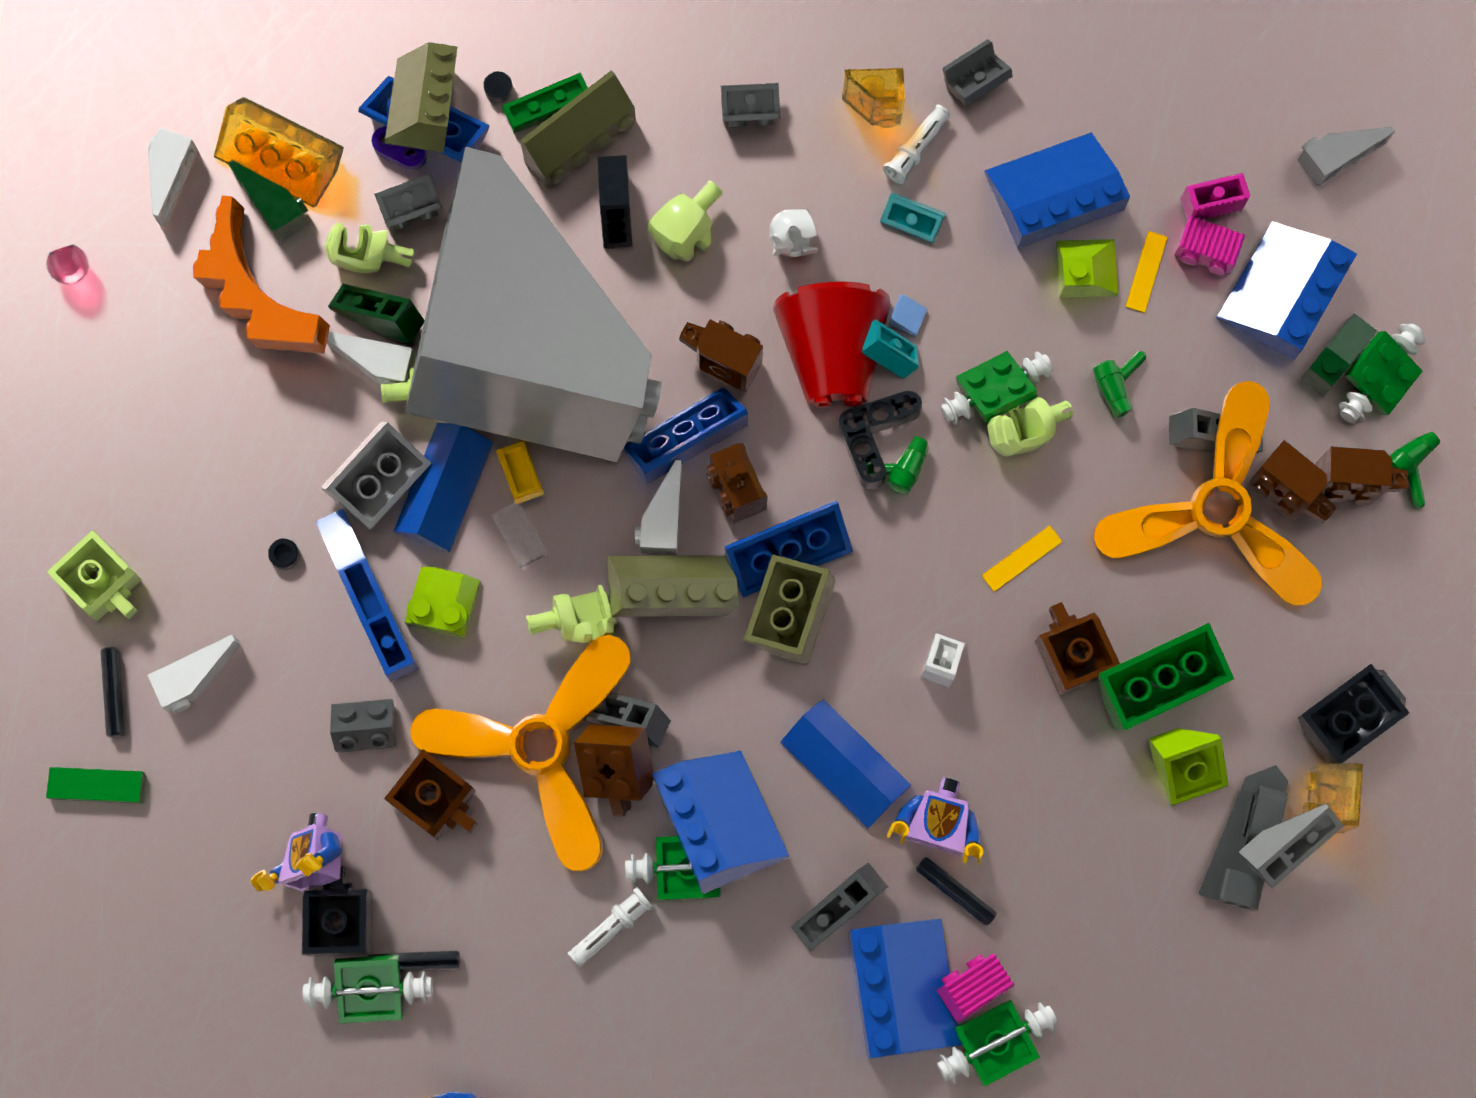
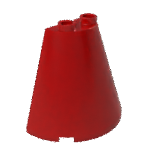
M843 281L804 285L797 287L798 293L791 296L789 292L781 294L774 301L773 311L807 404H814L816 407L823 408L831 406L832 401L836 400L844 401L846 406H858L862 402H867L876 362L864 355L862 349L872 321L878 320L886 326L890 310L889 295L882 289H877V292L871 291L869 284Z

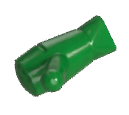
M1143 351L1135 353L1121 369H1119L1115 360L1102 361L1092 369L1097 386L1109 405L1114 419L1123 417L1133 410L1129 398H1127L1128 395L1124 381L1146 360V354Z
M1434 432L1423 434L1393 451L1390 455L1392 458V468L1408 471V482L1413 505L1418 509L1425 506V497L1418 466L1441 443Z
M915 436L897 463L884 464L886 475H890L887 484L893 491L899 494H909L916 484L929 450L928 442L925 439ZM867 464V474L877 476V473L873 472L871 464Z

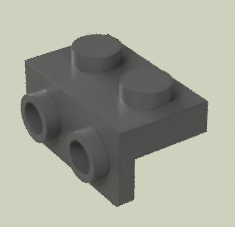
M988 39L942 69L947 90L965 106H968L1013 77L1012 68L994 53L993 43Z
M779 83L721 86L722 121H728L729 127L746 126L747 120H757L758 125H775V119H781Z
M429 173L374 193L387 228L393 226L395 231L410 226V220L421 216L422 221L435 217L439 215L437 210L443 208Z
M393 699L331 704L330 735L334 750L336 752H351L355 750L395 747V706Z

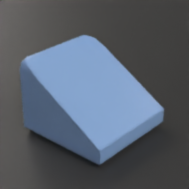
M900 294L889 326L917 336L927 308L908 296Z

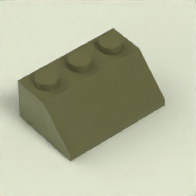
M772 554L744 641L778 657L808 665L836 581L831 571Z

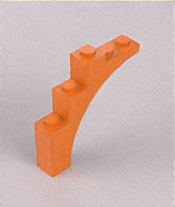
M222 196L220 206L216 209V224L214 233L210 236V250H199L197 260L193 264V278L205 288L223 289L219 296L220 308L231 318L250 319L246 325L247 339L256 347L261 349L325 353L330 325L320 315L296 311L281 305L263 292L249 269L244 252L242 235L244 207L233 196Z

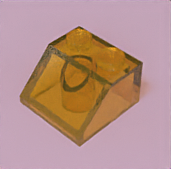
M903 68L845 69L842 100L871 125H879L882 128L901 125L905 104Z
M1316 764L1311 767L1310 772H1306L1304 779V788L1308 790V802H1304L1302 814L1327 804L1344 826L1337 833L1343 834L1359 827L1363 764Z

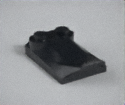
M1370 664L1301 714L1298 720L1302 731L1321 756L1335 767H1338L1410 712L1405 707V696L1384 670L1375 669Z

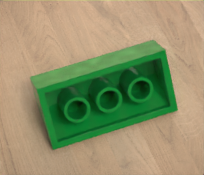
M1210 623L1199 626L1098 673L1102 702L1114 728L1124 731L1234 680Z

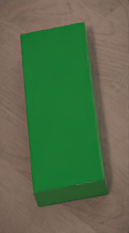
M580 72L501 106L513 134L546 121L588 87Z
M49 767L46 798L142 804L145 773L142 771Z

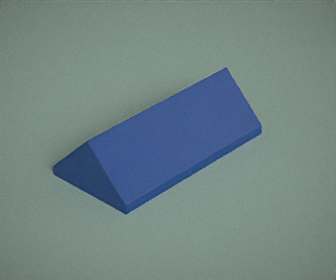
M388 75L363 102L358 112L387 126L394 78ZM450 106L444 153L442 154L461 163L465 147L480 149L489 130V125Z
M722 387L645 432L640 444L628 442L623 449L645 485L668 473L675 460H681L683 464L748 426V412L725 387Z
M437 423L424 454L431 464L412 484L393 532L450 552L493 442L468 427L452 423Z
M837 500L724 547V556L737 577V587L742 597L761 590L772 554L820 566L853 552Z
M824 699L807 711L780 741L867 829L911 786Z

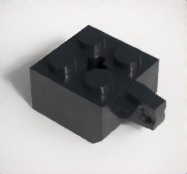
M340 866L339 880L323 885V890L304 891L302 955L308 957L371 955L372 891L368 889H353V883H346V867ZM337 915L344 920L343 925H339L338 930L331 926V921L337 920Z

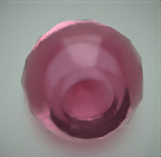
M72 244L49 252L46 266L47 271L54 280L69 285L76 284L85 277L88 272L89 261L84 250Z

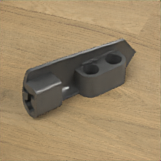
M1276 765L1245 778L1200 887L1199 894L1201 896L1242 909L1258 911L1265 881L1252 870L1239 851L1263 830L1282 823L1288 793H1286L1288 780Z

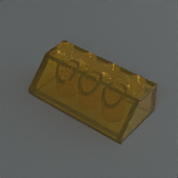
M243 96L225 108L214 157L226 164L234 160L288 189L294 198L299 196L304 203L314 208L338 171L344 147Z

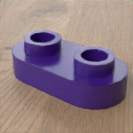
M387 126L380 127L373 133L371 138L372 146L380 157L409 171L418 170L426 163L427 154L423 149L381 142L386 136ZM409 150L416 151L412 156L406 155Z

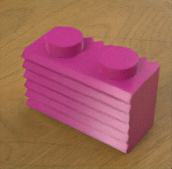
M1240 173L1186 186L1180 199L1186 220H1188L1189 216L1208 220L1209 217L1213 219L1217 216L1219 218L1220 215L1225 216L1226 213L1229 215L1231 212L1236 214L1237 210L1241 212L1251 195L1244 174Z
M1189 216L1174 255L1180 257V260L1185 264L1196 265L1198 263L1207 266L1208 270L1214 274L1224 275L1226 273L1230 275L1235 267L1246 235L1227 227L1218 226L1215 223L1212 224L1200 218Z
M981 953L966 963L969 969L964 973L960 974L958 970H955L941 979L944 986L936 991L957 1023L1014 987V982L1011 981L1007 971L1004 970V967L1000 964L994 953L987 958H984Z

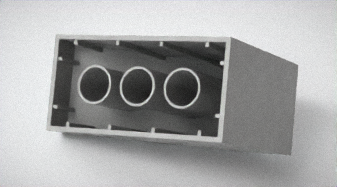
M465 147L447 215L405 413L617 462L627 441L636 444L641 443L648 417L653 418L657 410L662 382L648 379L652 355L504 158L497 154Z

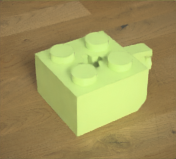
M94 530L88 533L47 571L59 586L97 622L108 611L112 613L116 608L128 619L138 612L127 598L132 594L130 591L142 579ZM97 573L98 577L94 580L92 575Z

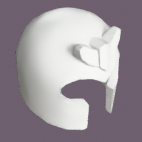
M809 209L784 210L773 218L769 232L771 244L774 247L773 256L781 254L788 257H797L817 253L816 247H810V237H816V230Z

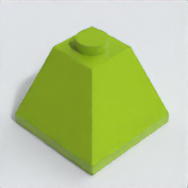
M1115 239L1056 241L1059 298L1119 295Z
M1176 728L1149 738L1153 763L1171 806L1229 786L1222 739L1219 735Z

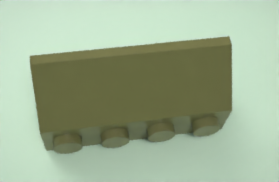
M427 42L397 58L385 136L386 144L444 153L457 46Z
M612 70L520 140L525 164L546 188L553 183L556 185L563 181L567 176V172L575 166L580 167L585 164L590 158V154L598 148L600 150L604 149L610 144L612 137L620 131H627L636 120L635 106Z
M724 555L607 556L612 617L726 616L739 608L737 577Z

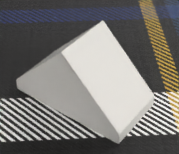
M936 633L921 678L949 688L954 680L965 643Z

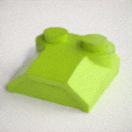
M421 566L412 599L407 605L405 624L465 639L481 581L462 573L436 567Z

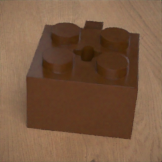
M710 319L705 328L687 322L679 336V341L697 353V363L700 371L746 394L762 366L763 345L760 344L761 342L750 334L743 336L733 331L734 328L730 324L721 320L715 322Z
M1285 440L1249 481L1253 490L1259 496L1269 498L1276 504L1277 510L1286 517H1292L1296 520L1302 513H1305L1323 524L1336 510L1333 503L1321 492L1328 484L1327 474Z
M737 443L710 454L707 478L713 491L718 489L720 492L719 504L724 516H730L735 524L766 511L768 496L762 489L746 453L744 443Z
M1331 446L1316 462V466L1327 474L1328 484L1321 492L1332 503L1342 502L1343 499L1355 500L1356 504L1369 505L1384 493L1401 492L1408 488V471L1392 468V458L1385 450Z
M1062 602L1049 608L1048 611L1054 622L1049 624L1051 631L1039 635L1035 643L1060 696L1098 681V673L1120 664L1104 627L1095 612L1077 619L1075 614L1068 615ZM1074 650L1076 652L1082 651L1084 655L1080 659L1078 656L1074 657L1072 652Z
M589 724L575 740L574 746L584 797L609 799L613 815L625 816L626 812L632 807L631 800L641 801L653 785L654 778L652 773L654 771L646 728Z
M422 749L384 798L390 805L437 841L448 827L453 830L458 824L471 834L478 825L475 820L466 814L470 808L466 803L476 790L424 749ZM427 790L431 792L435 790L434 793L437 796L434 800H427L424 793Z

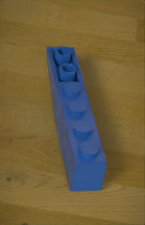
M344 509L315 521L387 678L393 682L418 670L415 659Z

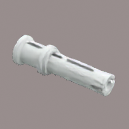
M936 105L908 143H904L897 148L896 156L890 163H886L883 166V171L888 178L896 183L903 184L908 171L912 166H917L920 162L921 152L934 138L946 120L950 118V113L946 108Z
M635 887L633 894L622 904L613 906L611 910L613 914L590 932L568 954L581 968L587 960L624 928L628 930L634 927V921L647 910L652 911L654 906ZM639 902V905L628 913V911ZM617 920H619V922H618L614 927H612V925H613ZM608 930V932L604 936H602L596 943H594L589 949H587V947L594 940H596L602 933Z

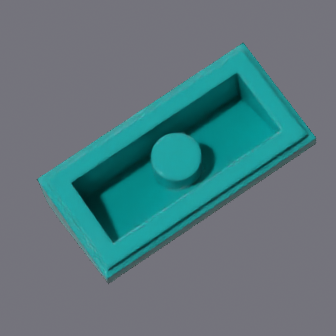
M892 192L880 222L934 243L946 213Z
M878 320L872 321L862 353L901 378H906L919 368L917 345Z

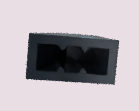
M627 155L597 157L603 247H633Z

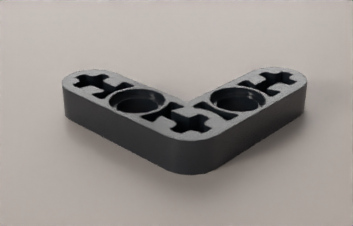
M913 391L900 392L847 409L840 415L839 430L858 479L865 488L877 489L885 483L886 479L885 465L872 434L917 419L922 411V401L917 393ZM909 402L910 405H913V409L908 410L907 407H904V403ZM892 406H895V411H897L896 416H894V410ZM882 409L887 411L889 416L887 419L879 421L874 419L872 414L874 411ZM865 414L867 415V421H868V424H867V425H866V420H865V419L863 420V415H865ZM853 420L854 423H857V427L852 428L851 425H848V421ZM859 443H865L870 446L871 450L867 454L860 455L854 451V447ZM871 462L872 470L874 473H877V478L872 479L867 474V463Z

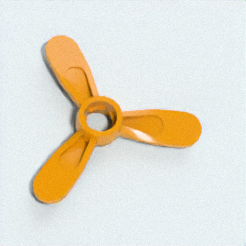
M1245 381L1231 387L1226 394L1216 434L1213 479L1202 483L1193 493L1190 502L1146 505L1108 515L1099 521L1094 530V542L1102 555L1110 559L1130 557L1159 548L1199 529L1204 534L1215 538L1230 537L1254 571L1284 601L1292 605H1306L1319 596L1322 589V577L1317 568L1289 541L1250 516L1252 512L1251 498L1242 486L1259 448L1270 409L1269 395L1264 387L1256 382ZM1213 488H1218L1219 491L1230 494L1238 501L1236 514L1228 522L1229 526L1223 528L1222 524L1212 522L1202 512L1205 501L1213 493Z
M612 635L599 636L590 642L564 677L545 715L534 714L525 717L515 727L476 714L436 708L428 709L418 714L413 720L410 729L411 740L420 751L424 749L431 755L465 759L511 757L520 770L536 776L544 819L559 860L565 867L573 871L589 870L599 862L603 853V845L590 809L564 767L571 755L572 742L569 732L598 708L620 682L631 663L630 650L625 642ZM551 727L554 730L553 736L556 739L554 756L546 761H531L529 763L526 760L527 755L524 751L526 735L535 729L549 730Z

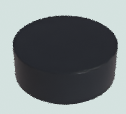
M500 71L492 72L484 80V91L491 101L503 102L512 95V80L506 73Z
M282 538L271 544L268 550V557L276 568L289 570L299 562L300 550L292 540Z

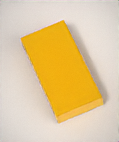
M524 440L496 450L515 504L544 495Z

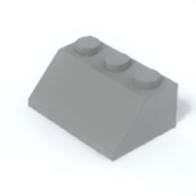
M380 422L320 488L344 510L371 530L429 467L431 462L388 422Z

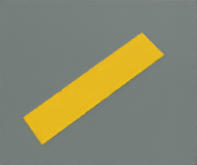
M1148 231L1125 307L1145 313L1168 238L1167 236Z
M1049 525L981 576L995 592L1063 541Z

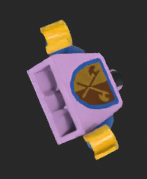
M945 777L942 778L938 793L927 790L924 795H916L899 810L895 821L887 833V838H890L892 833L899 834L901 836L900 844H903L906 839L960 856L964 852L962 859L964 863H967L968 856H974L978 859L977 865H980L984 852L981 847V833L975 813L968 809V802L956 799L960 782Z
M312 813L309 815L308 827L291 834L283 863L270 870V876L265 870H262L250 879L251 884L258 892L272 890L276 885L275 883L304 892L339 880L342 836L340 833L326 828L328 816L321 813Z

